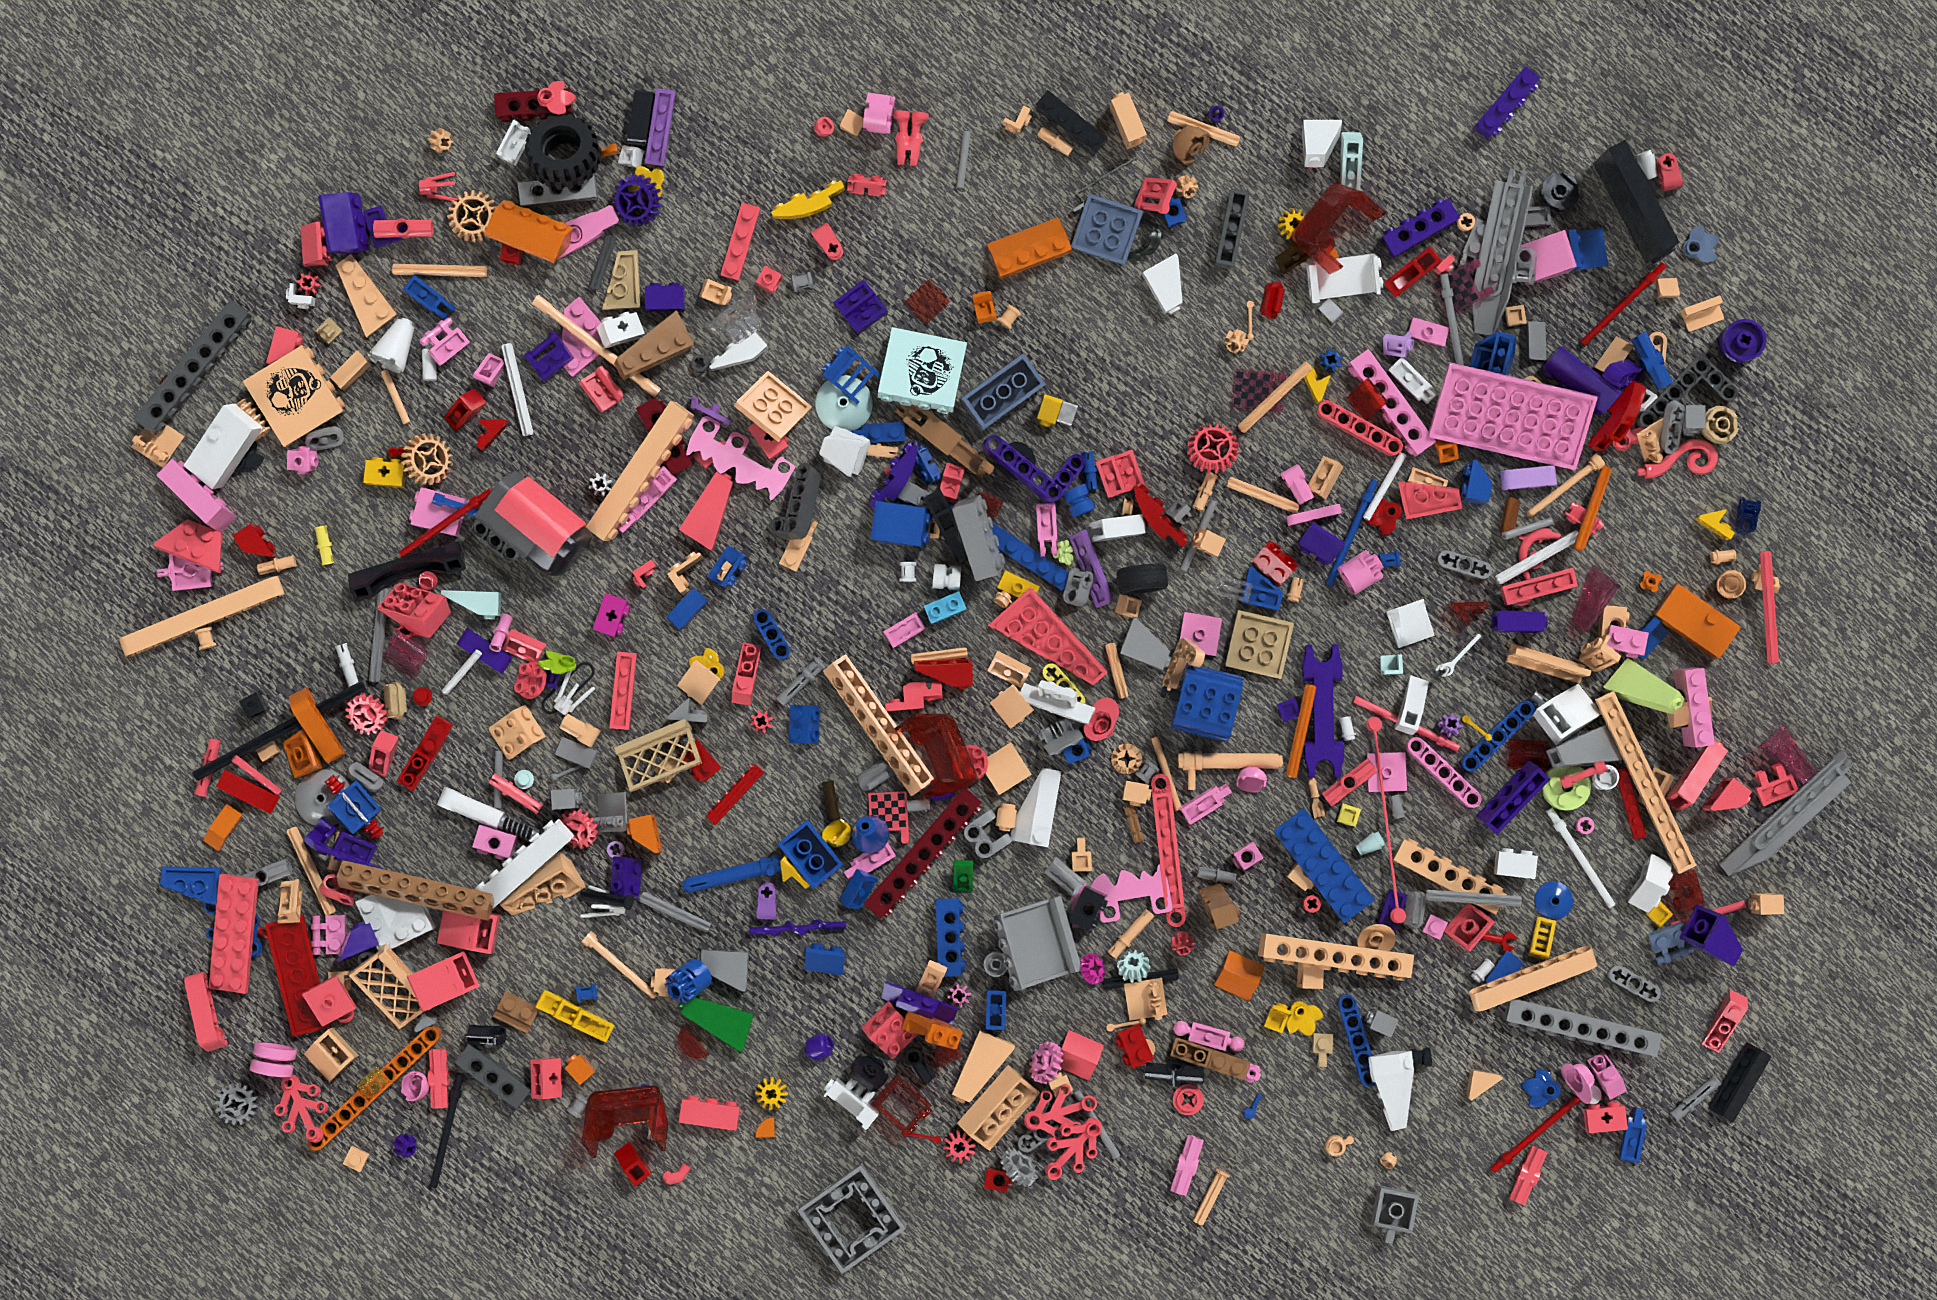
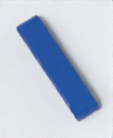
M1530 701L1517 703L1487 732V734L1492 735L1491 741H1486L1483 736L1461 758V768L1467 772L1476 771L1534 714V705ZM1523 704L1529 708L1526 715L1520 712V707ZM1508 718L1514 719L1515 726L1513 728L1507 726ZM1495 731H1499L1502 736L1498 742L1493 739ZM1482 744L1488 748V752L1485 755L1479 752V747ZM1468 758L1474 760V766L1471 769L1467 768L1465 764Z
M1342 994L1337 999V1006L1357 1075L1362 1084L1372 1087L1376 1082L1372 1080L1365 1082L1363 1078L1365 1073L1370 1072L1368 1057H1371L1372 1054L1358 1006L1354 997L1349 994ZM1344 998H1350L1351 1005L1348 1008H1343L1342 1006ZM1354 1016L1357 1022L1354 1026L1350 1027L1347 1024V1020L1349 1017ZM1356 1035L1362 1037V1042L1359 1045L1353 1044V1037ZM1366 1054L1367 1061L1363 1064L1359 1063V1055Z

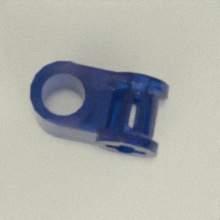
M1744 497L1740 498L1735 529L1740 535H1747L1756 529L1761 509L1760 500L1755 502L1745 500ZM1743 521L1749 523V530L1743 528Z

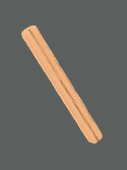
M393 264L392 273L395 275L487 277V267Z
M1304 362L1238 425V428L1243 433L1247 432L1312 370V366L1308 362Z
M292 827L288 829L289 839L325 915L329 916L335 913L336 909L331 898L325 897L319 890L322 879L298 828Z

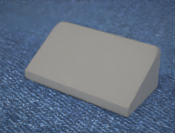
M1528 321L1526 324L1527 361H1546L1545 322Z

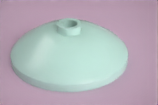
M842 375L837 382L843 386L851 376ZM854 378L846 390L852 394L862 381ZM827 380L820 387L816 396L815 406L819 419L831 430L835 426L847 429L849 432L859 429L861 425L867 422L872 412L873 401L868 387L864 384L854 396L860 401L856 404L833 383ZM842 399L847 400V404L844 406L840 404Z

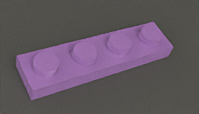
M656 88L645 165L664 167L676 91Z
M1087 530L1070 536L1069 540L1082 572L1090 571L1093 574L1090 593L1096 608L1113 602L1112 593Z

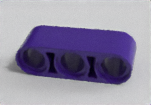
M1625 359L1609 364L1603 372L1602 378L1617 388L1628 386L1633 380L1637 382L1641 378L1644 369L1631 360Z
M469 628L465 629L456 643L470 654H473L475 650H479L482 653L479 659L501 674L504 673L513 659L512 656L502 650L500 652L492 651L489 648L490 642L475 634Z

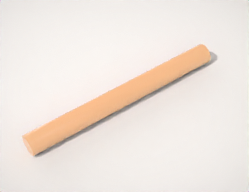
M1157 736L1151 738L1162 774L1166 775L1170 780L1173 807L1175 811H1178L1181 804L1159 737Z

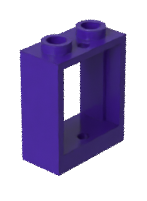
M1500 610L1492 612V632L1540 633L1544 632V628H1547L1548 618L1545 617V612Z

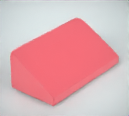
M511 629L502 650L528 662H538L546 644Z

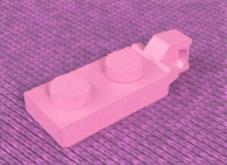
M1227 784L1219 788L1214 786L1179 808L1191 825L1222 806V803L1225 801L1224 797L1232 793Z
M887 842L886 846L880 851L863 853L850 862L852 867L844 871V874L847 878H850L856 869L869 873L896 857Z

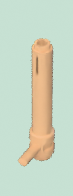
M1183 751V753H1178V768L1188 770V790L1196 789V770H1202V768L1244 769L1246 767H1257L1259 769H1278L1283 764L1282 755L1278 753H1202V751H1195L1194 753Z

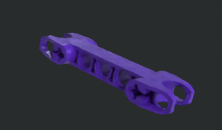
M1338 644L1332 645L1330 658L1326 662L1317 661L1313 654L1312 645H1305V655L1302 663L1303 682L1312 681V685L1316 686L1313 702V729H1315V732H1313V741H1305L1304 760L1308 778L1315 777L1316 765L1320 760H1328L1332 764L1334 777H1341L1344 743L1343 741H1334L1333 681H1342L1343 676Z

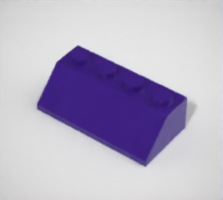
M1562 346L1554 350L1540 368L1543 371L1542 375L1549 380L1554 379L1558 382L1557 386L1560 388L1597 396L1593 412L1595 415L1604 414L1622 394L1621 391Z

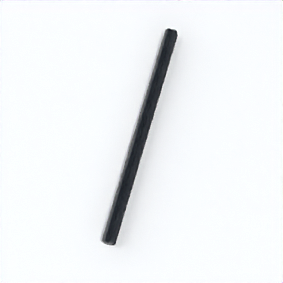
M359 681L315 706L323 714L366 690L365 685ZM293 717L198 768L192 774L196 781H199L233 763L231 760L235 755L242 758L301 726L296 717Z

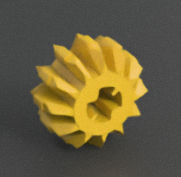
M1292 208L1290 213L1284 211L1285 217H1279V221L1282 223L1278 224V228L1283 229L1280 232L1281 235L1288 234L1286 240H1289L1291 235L1294 241H1297L1298 236L1303 239L1305 237L1304 233L1309 232V229L1305 226H1309L1311 223L1310 221H1304L1308 215L1301 216V209L1295 214V209ZM1292 221H1296L1295 224L1298 223L1296 229L1292 228L1293 225L1290 226Z
M770 1077V1083L764 1078V1085H757L762 1091H756L755 1095L762 1096L757 1099V1102L759 1103L764 1100L763 1108L768 1103L769 1110H773L774 1103L777 1108H780L779 1101L782 1103L786 1102V1099L781 1096L788 1095L787 1091H782L787 1086L786 1084L779 1086L780 1078L776 1083H774V1077ZM772 1089H774V1094H777V1096H772L771 1098H769V1093H766V1091H771Z

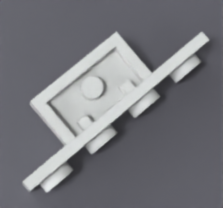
M1041 680L1038 688L1024 683L1020 691L1031 706L1086 725L1089 724L1095 711V707L1077 702V692L1069 687L1063 688L1051 681Z

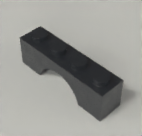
M1049 90L1036 103L1035 109L1049 121L1065 129L1075 138L1080 146L1093 156L1106 143L1107 137Z

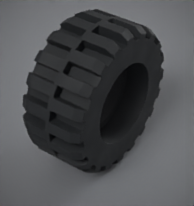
M560 114L555 117L552 115L548 116L546 120L543 121L542 119L539 121L537 127H532L530 130L531 134H528L526 138L525 152L531 172L540 183H545L550 188L556 186L557 189H563V187L571 189L577 184L578 186L584 184L585 180L588 181L593 177L592 172L596 173L601 161V151L595 130L592 129L588 122H585L581 117L575 118V115L568 114V116ZM570 143L579 147L578 151L567 159L555 160L547 157L549 151L559 144Z

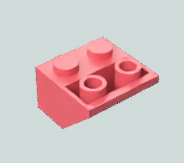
M319 221L301 226L303 265L306 267L330 266L329 261L332 260V253L328 252L323 224Z

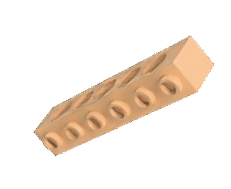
M1410 838L1407 841L1405 839L1401 840L1392 857L1393 861L1452 892L1479 893L1482 888H1486L1488 894L1507 895L1502 892V887L1494 883L1490 886L1485 883V878L1477 874L1475 877L1468 874L1469 870L1461 865L1458 868L1451 865L1452 861L1444 856L1441 859L1434 856L1435 851L1427 847L1424 850L1417 846L1418 842ZM1415 851L1420 854L1418 862L1411 860V854ZM1432 860L1437 863L1435 871L1428 869V864ZM1451 869L1454 872V877L1448 881L1445 878V873ZM1465 879H1469L1471 882V886L1467 890L1462 887V882ZM1475 904L1495 915L1501 906Z

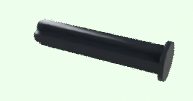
M582 889L579 895L580 899L621 906L625 910H630L634 903L632 895L620 896Z

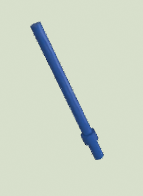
M1371 479L1366 492H1363L1361 496L1362 501L1344 540L1345 545L1339 552L1325 583L1331 587L1339 573L1337 567L1342 565L1368 504L1374 498L1373 493L1378 484V481Z

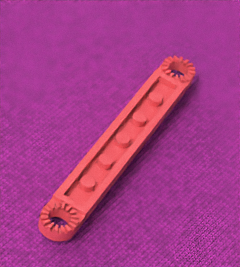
M1157 774L1152 778L1151 788L1165 908L1168 906L1166 877L1172 901V910L1166 912V919L1169 925L1180 927L1184 924L1186 915L1171 784L1166 775ZM1158 778L1165 779L1166 787L1158 789L1155 786V781ZM1174 912H1178L1182 916L1181 921L1178 923H1174L1170 919L1171 914Z

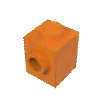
M574 1054L566 1061L568 1065L565 1069L579 1085L596 1072L595 1068L582 1054L578 1057Z

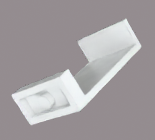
M1374 253L1306 262L1309 298L1312 303H1318L1320 299L1371 292L1381 294L1380 289L1383 288L1382 277H1379L1381 260Z

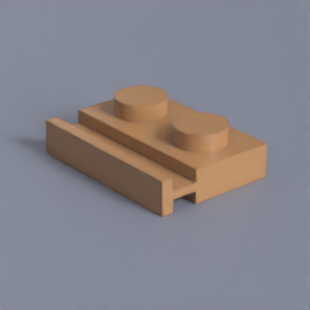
M505 991L493 1017L528 1033L540 1009Z

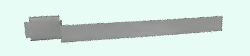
M1138 156L1135 157V158H1133L1132 160H1130V161L1124 163L1123 165L1117 167L1116 169L1112 170L1111 172L1107 173L1106 175H1104L1103 177L1099 178V179L1096 180L1095 182L1091 183V184L1088 185L1087 187L1081 189L1080 191L1077 192V194L1080 193V192H1082L1083 190L1087 189L1088 187L1092 186L1093 184H1095L1096 182L1100 181L1101 179L1105 178L1106 176H1108L1109 174L1113 173V172L1116 171L1117 169H1119V168H1121V167L1127 165L1128 163H1130V162L1136 160V159L1138 158ZM1082 199V204L1073 208L1071 212H1075L1085 206Z

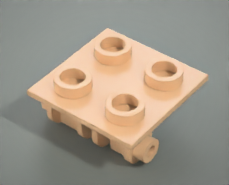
M167 424L165 429L156 435L144 427L139 436H134L132 440L134 443L131 447L164 468L185 436Z
M1664 417L1637 433L1644 462L1651 460L1654 463H1661L1663 459L1661 454L1663 450L1660 448L1659 443Z
M1162 978L1124 984L1129 1021L1155 1017V1020H1160L1163 1015H1167Z

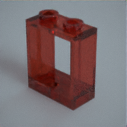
M898 1074L893 1077L871 1102L905 1134L908 1132L912 1134L919 1126L917 1122L920 1118L925 1119L932 1111L930 1109L932 1105ZM899 1084H902L925 1105L906 1127L881 1106Z

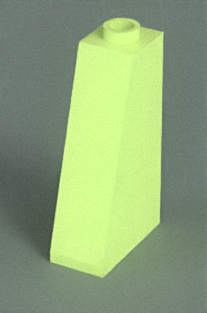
M1629 658L1624 661L1603 686L1607 693L1614 691L1617 699L1669 714H1674L1676 710L1680 709L1685 700L1678 690Z

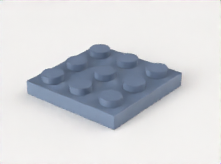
M1089 193L1071 248L1125 266L1144 212Z

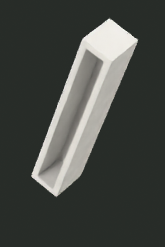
M557 819L555 822L552 820L543 827L545 831L541 835L537 832L529 840L531 843L527 847L523 845L515 852L517 856L514 859L509 857L502 864L503 868L500 871L497 869L488 876L490 880L487 883L482 881L474 890L492 893L494 899L493 908L496 907L574 837V834L560 819Z

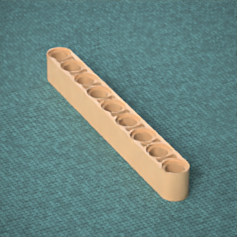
M274 576L121 637L119 642L125 657H131L135 655L134 653L139 654L153 648V645L156 647L171 641V638L172 640L188 634V631L191 633L206 627V624L211 625L223 620L224 617H231L241 613V610L246 611L260 605L259 603L263 604L276 599L278 595L281 597L285 593L279 577Z

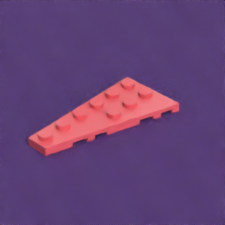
M1032 587L1027 589L988 624L991 628H995L1007 637H1011L1021 645L1046 659L1048 658L1058 666L1069 670L1092 685L1108 673L1104 666Z

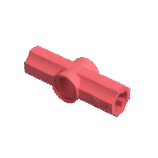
M402 218L398 220H375L373 232L375 238L401 237L407 239L410 237H433L434 226L433 220H406ZM408 225L405 233L399 232L400 226Z
M1367 758L1324 791L1322 795L1333 807L1377 773L1378 770ZM1347 777H1352L1355 780V785L1352 788H1348L1345 785Z
M430 1049V1070L428 1071V1085L431 1094L430 1105L431 1108H447L448 1087L450 1084V1079H448L450 1073L447 1069V1049Z
M1531 1145L1524 1163L1519 1167L1520 1171L1516 1173V1182L1509 1195V1199L1525 1206L1532 1187L1536 1186L1540 1178V1169L1548 1152Z

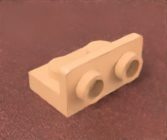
M1606 634L1602 637H1597L1590 643H1585L1580 650L1581 655L1578 660L1594 672H1598L1619 662L1621 655L1615 652L1613 648L1607 646L1610 636Z

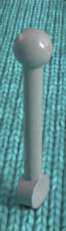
M577 765L561 773L552 774L551 779L556 781L563 775L586 767Z

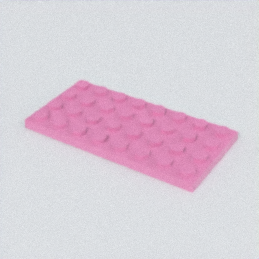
M1449 362L1428 436L1430 438L1576 470L1598 397Z

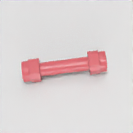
M1602 760L1594 763L1593 767L1569 776V774L1560 778L1563 788L1566 789L1572 787L1573 783L1596 773L1598 775L1603 774L1608 770Z

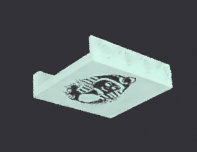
M892 327L878 389V398L885 402L897 401L904 406L917 405L924 410L936 409L943 414L953 413L967 342Z

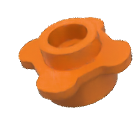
M1645 571L1640 587L1642 589H1649L1651 592H1657L1659 589L1658 584L1662 580L1661 575H1654L1650 571Z

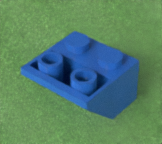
M1472 460L1462 470V477H1465L1463 485L1461 484L1459 487L1462 501L1484 505L1490 500L1493 483L1479 462Z
M812 943L811 946L806 948L804 970L843 975L846 951H842L843 947L831 946L830 949L823 948V944Z

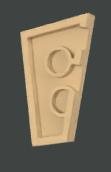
M637 250L618 251L607 296L603 304V311L641 308Z

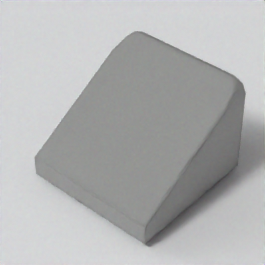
M427 1010L422 1012L415 1024L414 1031L418 1032L434 1024L437 1021V1016Z

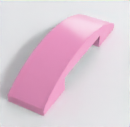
M665 466L661 468L657 476L651 479L648 490L644 493L642 492L638 498L640 501L637 506L627 513L629 515L627 521L617 527L622 533L643 516L677 481L675 476Z

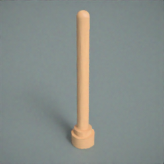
M1597 453L1590 457L1588 465L1528 510L1527 515L1533 517L1592 470L1596 471L1605 466L1603 459Z
M590 931L581 943L586 947H593L650 998H655L657 993L598 942L597 935Z

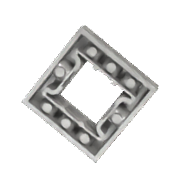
M863 1163L857 1165L798 1207V1212L841 1274L848 1271L906 1229L905 1223ZM857 1190L861 1195V1200L866 1202L872 1211V1216L876 1217L879 1222L847 1243L826 1212L834 1209L836 1204L845 1198L848 1199Z

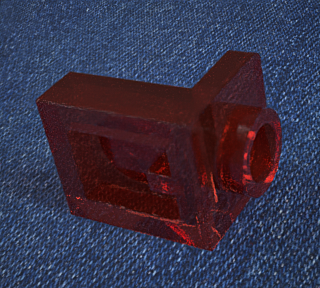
M983 490L982 494L978 492L977 495H981V498L986 501V513L996 518L1004 500L987 493L985 490Z
M939 1045L934 1047L935 1052L932 1053L936 1064L940 1063L941 1067L963 1057L959 1046L957 1049H952Z

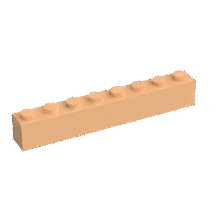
M669 402L586 527L603 541L613 540L617 536V527L627 521L629 517L627 513L637 506L640 501L638 498L642 492L644 493L648 490L649 482L658 475L661 470V464L663 461L668 460L673 446H676L681 441L682 433L691 426L692 418L694 417L691 412L677 402Z

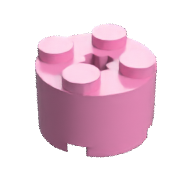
M868 92L866 99L868 104L864 112L863 131L890 134L895 97Z

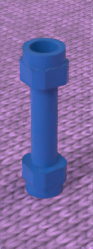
M436 492L432 500V504L441 507L444 505L457 510L465 505L445 498V495ZM480 507L477 509L473 508L467 515L475 517Z

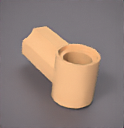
M570 714L564 717L559 727L589 747L593 746L601 732L596 727L594 728L592 725L584 723Z

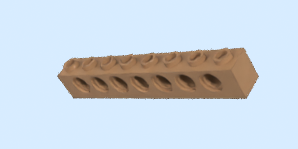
M342 860L336 877L340 888L488 921L494 906L492 893Z

